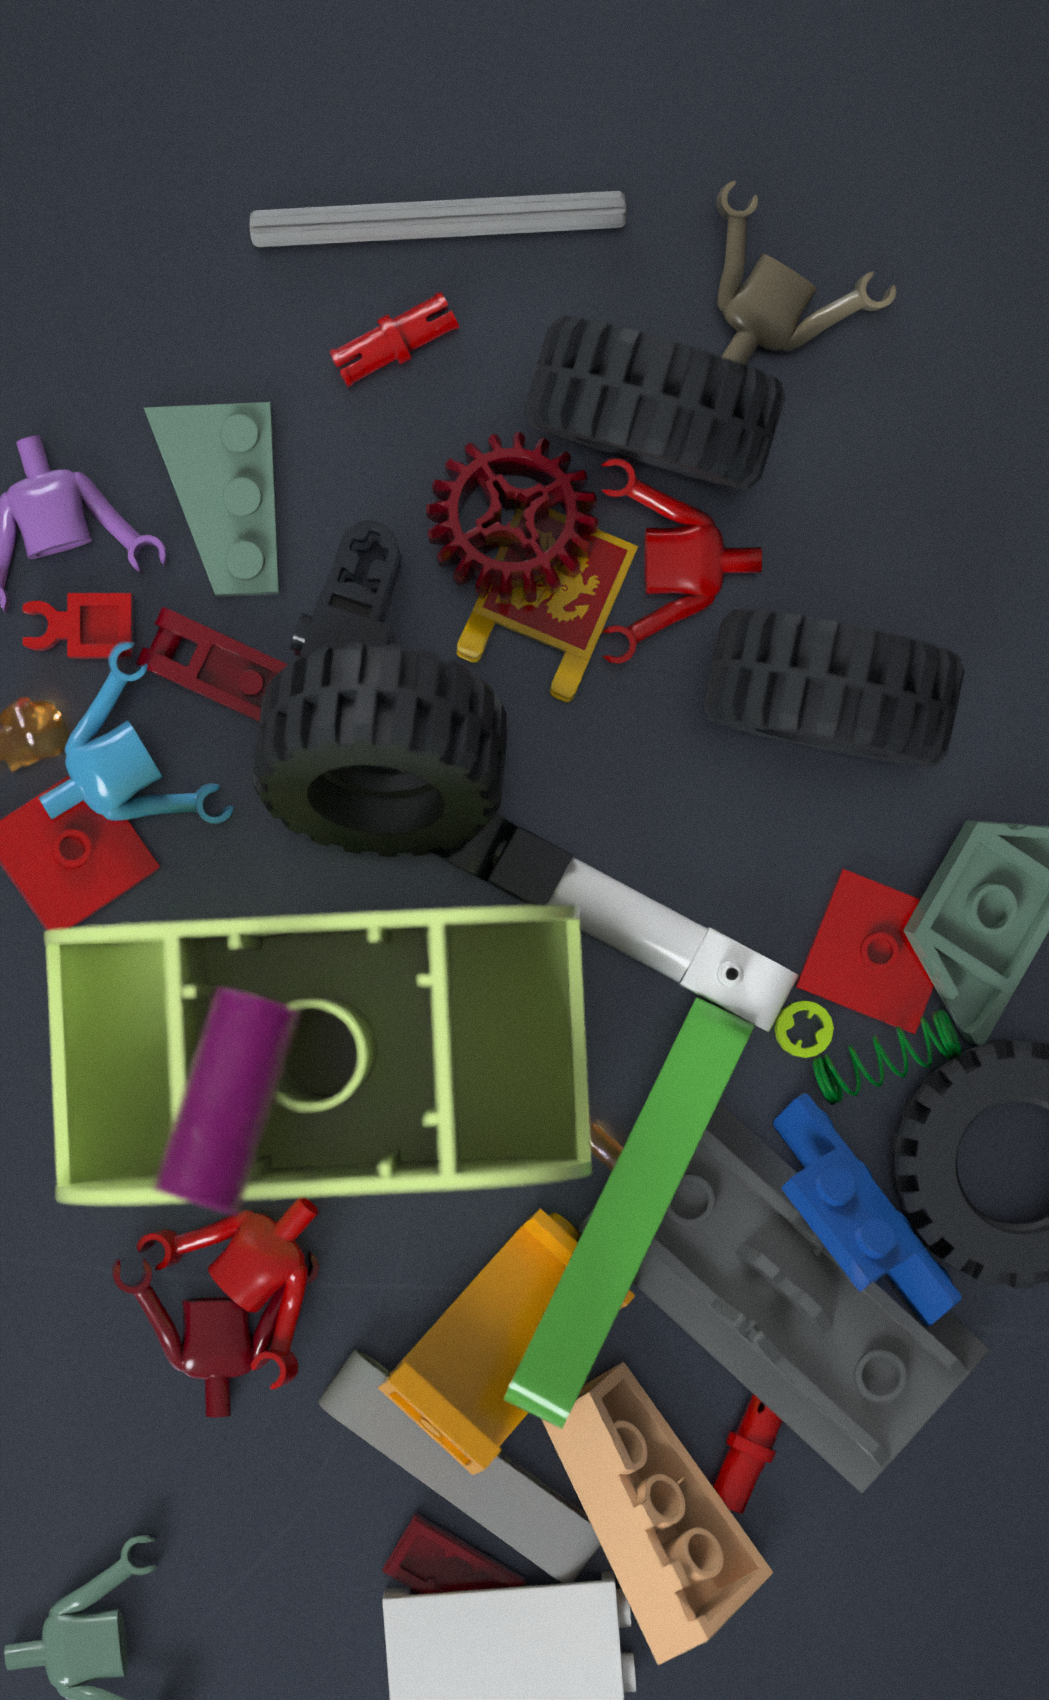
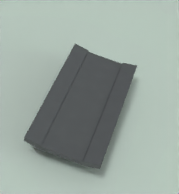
M718 1102L632 1283L854 1488L863 1493L970 1374L990 1349L949 1311L934 1324L926 1327L886 1275L859 1292L781 1189L797 1172ZM594 1209L576 1228L581 1236Z

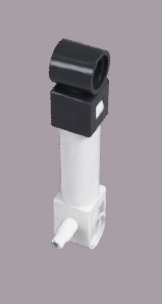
M498 814L472 840L465 838L458 847L446 851L439 847L432 851L433 854L483 881H488L490 885L530 906H579L580 930L673 979L678 982V985L767 1032L773 1026L799 975L722 933L710 927L705 928L574 858L573 854L521 826L515 825Z

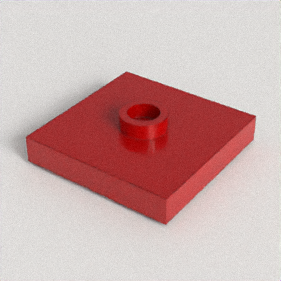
M69 775L0 820V865L46 931L75 927L157 872L160 868L128 820L110 821L103 815L95 813L84 801L54 819L50 818L39 797L69 780Z
M841 869L795 987L896 1028L900 1026L902 1030L915 1034L934 988L932 981L903 931L921 899L848 870Z

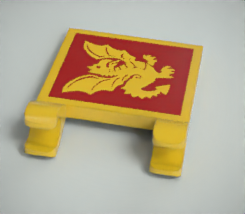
M518 509L511 520L510 528L520 527L524 533V511ZM549 509V516L542 519L536 525V530L540 535V544L545 552L558 540L566 523L565 515ZM599 529L596 533L583 535L593 543V551L590 557L572 555L580 565V573L577 577L572 578L557 570L561 586L560 591L555 594L549 592L542 581L536 583L537 599L532 603H528L525 600L523 587L512 588L510 604H502L499 598L500 587L491 585L488 595L483 599L478 598L457 643V656L471 663L479 662L494 625H500L565 653L551 683L550 695L560 701L570 703L575 697L638 546ZM500 547L495 557V560L503 562H522L520 556L508 547Z

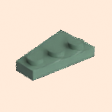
M271 402L144 407L215 595L217 597L280 594Z

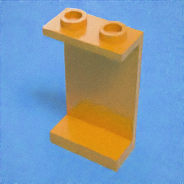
M540 1208L528 1217L377 1387L472 1475L485 1470L502 1451L499 1446L528 1414V1412L503 1399L578 1244L577 1241L581 1238L576 1228L555 1212L548 1216ZM628 1290L620 1309L627 1306L636 1296L630 1290Z

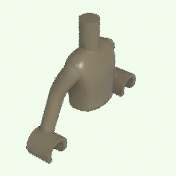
M736 181L729 182L719 191L716 198V207L719 214L728 220L725 263L718 290L717 305L720 311L723 312L725 320L737 331L721 357L740 362L746 366L757 346L772 351L782 350L790 352L801 347L825 329L860 309L877 311L888 306L895 299V285L888 288L880 302L873 301L868 297L866 285L873 277L874 271L863 275L856 282L854 291L815 311L797 326L802 312L816 293L817 288L807 279L766 254H761L748 278L740 285L745 267L747 217L756 209L758 197L755 194L748 202L744 211H736L729 206L727 201L728 193L734 187Z

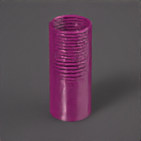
M218 987L214 989L216 994L212 996L214 999L210 1003L212 1008L208 1009L210 1014L206 1016L208 1020L204 1023L206 1028L202 1029L203 1035L199 1036L201 1042L197 1043L199 1046L195 1050L197 1055L193 1056L195 1062L191 1063L193 1067L189 1070L191 1075L187 1076L189 1082L185 1083L186 1089L182 1090L185 1096L181 1097L180 1100L183 1104L177 1106L180 1112L176 1113L175 1116L178 1120L172 1122L175 1128L169 1131L171 1136L167 1138L169 1143L165 1144L167 1150L163 1151L165 1156L161 1158L163 1162L159 1165L161 1170L157 1171L156 1184L152 1186L156 1191L236 1215L240 1213L238 1208L242 1206L240 1203L244 1199L242 1194L246 1193L244 1188L248 1186L246 1182L250 1179L248 1174L252 1173L250 1167L254 1166L253 1160L257 1159L255 1155L258 1154L256 1149L247 1146L254 1148L261 1146L259 1141L250 1138L260 1140L263 1138L262 1134L253 1130L260 1132L266 1130L264 1125L246 1119L263 1124L268 1122L269 1116L267 1113L271 1112L270 1106L274 1105L272 1099L276 1098L274 1093L278 1091L276 1088L280 1084L278 1079L282 1078L280 1073L284 1071L282 1067L286 1064L284 1059L288 1058L287 1052L291 1051L288 1046L293 1044L290 1039L294 1038L293 1032L297 1031L295 1026L299 1024L297 1019L301 1016L298 1011L247 993Z

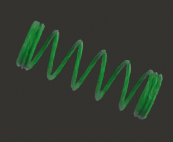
M939 1009L937 1012L934 1011L932 1016L937 1032L947 1052L935 1037L925 1017L921 1016L920 1018L927 1045V1064L918 1057L902 1028L897 1026L896 1030L904 1061V1072L902 1074L886 1055L877 1036L873 1035L872 1040L880 1069V1082L878 1083L866 1071L854 1047L849 1045L848 1048L856 1077L855 1092H852L844 1083L829 1055L825 1054V1059L821 1056L813 1060L814 1073L827 1102L831 1105L842 1102V1088L852 1096L856 1097L859 1094L861 1088L859 1068L871 1084L881 1087L885 1078L883 1059L896 1075L902 1078L906 1077L908 1072L906 1047L916 1062L928 1069L932 1063L930 1038L946 1058L951 1060L952 1057L959 1056L961 1054L960 1043L946 1011Z

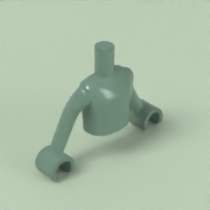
M140 1535L129 1539L121 1550V1559L82 1587L58 1600L51 1607L49 1616L44 1622L42 1640L6 1644L4 1657L7 1670L45 1666L50 1683L67 1700H128L104 1689L84 1685L96 1680L127 1676L128 1655L121 1610L115 1609L96 1613H79L78 1611L97 1602L131 1575H144L155 1571L159 1565L141 1567L134 1562L132 1553L138 1543H149L157 1540L150 1535Z

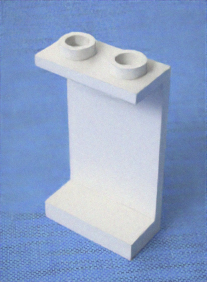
M614 1571L601 1572V1580L418 1595H411L409 1587L387 1588L384 1590L382 1601L390 1700H624V1693L636 1692L633 1652L621 1653L619 1628L631 1627L630 1605L622 1588L616 1589Z

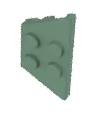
M966 820L903 929L961 1036L972 1045L981 1046L985 1044L1049 932V826Z

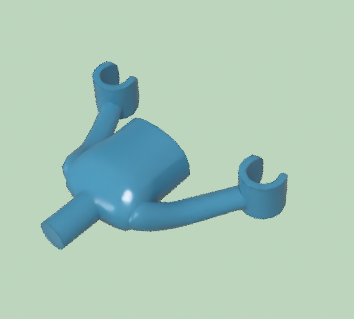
M124 641L116 644L108 655V664L111 670L108 678L65 745V765L70 779L39 797L51 819H54L84 801L95 813L103 815L110 821H122L147 815L189 812L198 813L204 821L213 824L226 821L232 814V805L223 808L216 814H208L203 809L204 798L208 794L217 791L221 787L219 784L208 783L202 785L196 793L154 794L131 798L141 789L163 777L128 720L105 735L91 740L106 721L127 682L141 678L148 667L147 664H144L130 673L120 671L116 664L118 655L122 651L130 649L135 643Z

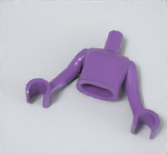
M40 435L26 437L16 442L26 478L10 486L8 491L0 496V605L5 613L9 611L11 606V599L7 591L4 590L16 541V522L23 537L28 559L45 557L91 542L92 538L84 516L82 499L93 516L128 550V560L137 572L142 573L138 562V554L146 546L152 545L157 547L163 566L167 565L169 555L164 544L154 536L139 535L112 507L86 475L80 472L74 473L67 469L50 470Z

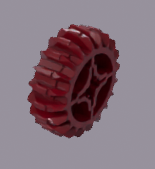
M520 431L513 436V448H502L500 437L494 433L488 437V453L482 454L478 446L469 442L464 447L465 457L469 465L466 466L458 460L449 459L445 463V472L452 481L436 479L432 484V493L441 501H435L426 506L427 518L439 523L428 530L429 543L445 545L437 553V562L440 567H448L459 563L453 573V582L461 586L466 584L473 576L477 577L475 596L480 599L488 595L491 585L500 587V602L505 605L510 604L512 588L523 587L525 600L528 603H532L537 599L536 583L541 581L549 592L555 594L560 591L561 586L556 571L558 570L568 577L575 578L580 573V565L572 555L590 557L592 554L593 543L583 535H590L598 531L599 519L586 513L596 507V494L589 491H580L588 479L585 470H574L566 473L571 464L570 453L563 451L558 453L552 460L547 458L550 441L545 437L536 443L534 451L525 449V435ZM503 476H525L540 483L527 489H518L511 486ZM478 486H481L485 492V502L489 509L483 516L475 520L476 527L464 534L459 523L462 507L469 495ZM560 503L564 511L566 523L558 540L545 552L540 544V535L536 530V525L542 519L549 516L550 508ZM501 504L505 510L515 509V514L518 509L524 511V533L520 527L510 528V520L506 527L501 525ZM498 547H508L520 556L522 562L498 561L485 556L478 550L482 549L487 553Z

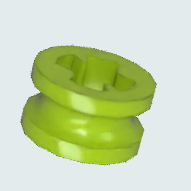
M801 1000L792 1002L781 1010L776 1018L774 1030L776 1040L783 1050L793 1056L808 1058L817 1056L826 1050L832 1041L834 1027L832 1018L825 1008L816 1002ZM803 1010H807L806 1018L811 1019L815 1014L820 1020L822 1027L813 1033L816 1043L805 1048H801L802 1040L797 1039L794 1044L791 1043L786 1030L791 1029L795 1025L792 1015Z

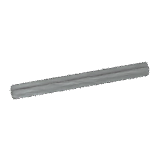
M603 191L255 210L250 215L249 225L250 237L254 246L272 247L621 228L627 220L626 198L623 192Z

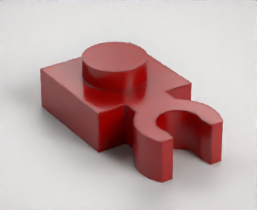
M67 593V611H57L50 604L43 601H30L23 604V613L27 615H44L48 621V629L42 636L23 637L22 645L28 649L45 651L54 647L59 640H67V657L70 659H108L111 649L116 644L124 641L134 643V595L132 593ZM134 645L130 649L122 651L117 659H134Z

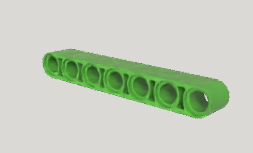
M696 997L503 1399L504 1401L563 1429L755 1024Z

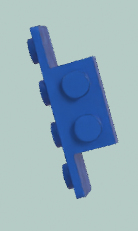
M803 1093L795 1098L773 1121V1126L805 1169L792 1176L781 1189L859 1292L886 1275L926 1327L931 1326L962 1300V1296L953 1285L949 1273L933 1259L914 1234L907 1218L891 1204L873 1180L869 1168L856 1158L834 1129L830 1117L817 1107L807 1093Z

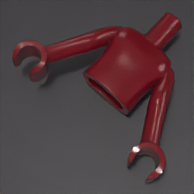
M310 1250L307 1256L309 1261L307 1285L315 1280L319 1272L318 1259ZM117 1258L112 1265V1278L119 1289L136 1297L153 1327L171 1366L178 1371H182L188 1377L205 1380L206 1417L219 1418L231 1416L230 1378L249 1373L253 1359L258 1354L270 1349L286 1284L272 1295L255 1329L253 1340L251 1339L249 1327V1311L240 1307L229 1296L183 1299V1334L181 1340L173 1320L150 1284L152 1271L146 1259L142 1258L143 1276L136 1283L127 1284L120 1278L121 1264L120 1259Z

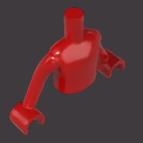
M615 458L607 460L601 466H620L627 474V483L620 490L606 489L601 490V492L611 497L627 495L668 519L689 525L676 528H645V593H675L690 596L667 603L628 627L611 625L602 630L603 633L621 632L627 637L628 648L625 653L619 656H602L611 663L619 664L626 662L633 656L636 645L640 641L710 606L718 592L722 589L725 573H761L762 548L725 547L722 533L710 515L643 483L635 477L634 469L628 462Z
M300 1196L277 1222L263 1213L243 1210L239 1211L240 1213L236 1215L232 1214L218 1222L180 1235L165 1229L146 1234L140 1238L136 1245L138 1253L147 1251L154 1246L156 1241H159L164 1247V1259L156 1265L155 1271L176 1265L180 1262L184 1253L232 1238L227 1247L208 1266V1272L217 1285L235 1303L249 1312H259L271 1296L286 1284L271 1348L258 1354L253 1359L251 1369L256 1371L262 1368L270 1359L278 1363L280 1376L277 1381L271 1384V1390L284 1386L294 1380L298 1373V1361L290 1350L308 1281L305 1255L295 1239L319 1214L317 1207L310 1200Z

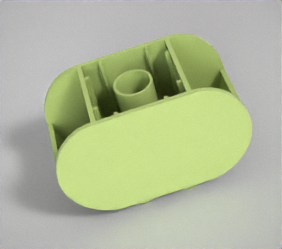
M551 905L135 924L44 931L47 948L57 1202L71 1204L191 1202L156 1191L152 1185L156 1184L157 1171L161 1170L159 1165L163 1163L161 1160L165 1156L163 1151L167 1150L165 1144L169 1143L167 1139L171 1136L169 1131L175 1128L172 1122L178 1120L175 1116L176 1113L180 1112L177 1106L183 1104L180 1100L181 1097L185 1096L182 1090L186 1089L185 1083L189 1082L187 1076L191 1075L189 1072L193 1068L191 1063L195 1062L193 1056L197 1055L195 1051L199 1048L197 1043L201 1042L199 1036L203 1035L202 1029L206 1028L204 1023L208 1021L206 1018L210 1014L208 1009L212 1008L210 1003L214 1001L212 996L216 994L214 989L218 987L236 990L284 1005L298 1011L301 1016L297 1019L299 1024L295 1026L297 1031L293 1032L294 1038L290 1039L293 1044L288 1046L291 1051L287 1052L288 1058L284 1059L286 1064L282 1066L284 1069L280 1073L282 1078L278 1079L280 1084L276 1086L278 1090L274 1093L276 1098L272 1099L274 1105L270 1106L271 1112L267 1113L269 1116L268 1122L263 1124L246 1119L264 1125L266 1130L262 1132L253 1130L261 1133L262 1139L250 1138L259 1141L261 1146L257 1148L247 1146L256 1149L258 1154L255 1155L257 1159L253 1160L254 1166L250 1167L252 1173L248 1174L250 1179L246 1181L248 1184L244 1188L246 1193L242 1194L244 1199L509 1186L568 1180L592 1174L579 906Z

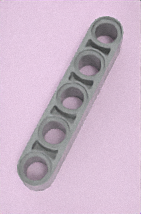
M354 1349L319 1397L317 1403L337 1421L562 1583H574L601 1546L586 1512L503 1452H500L485 1470L472 1475L377 1388L391 1371L362 1351Z

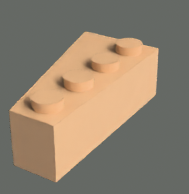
M624 1361L583 1385L563 1429L542 1419L658 1665L708 1641L774 1573Z

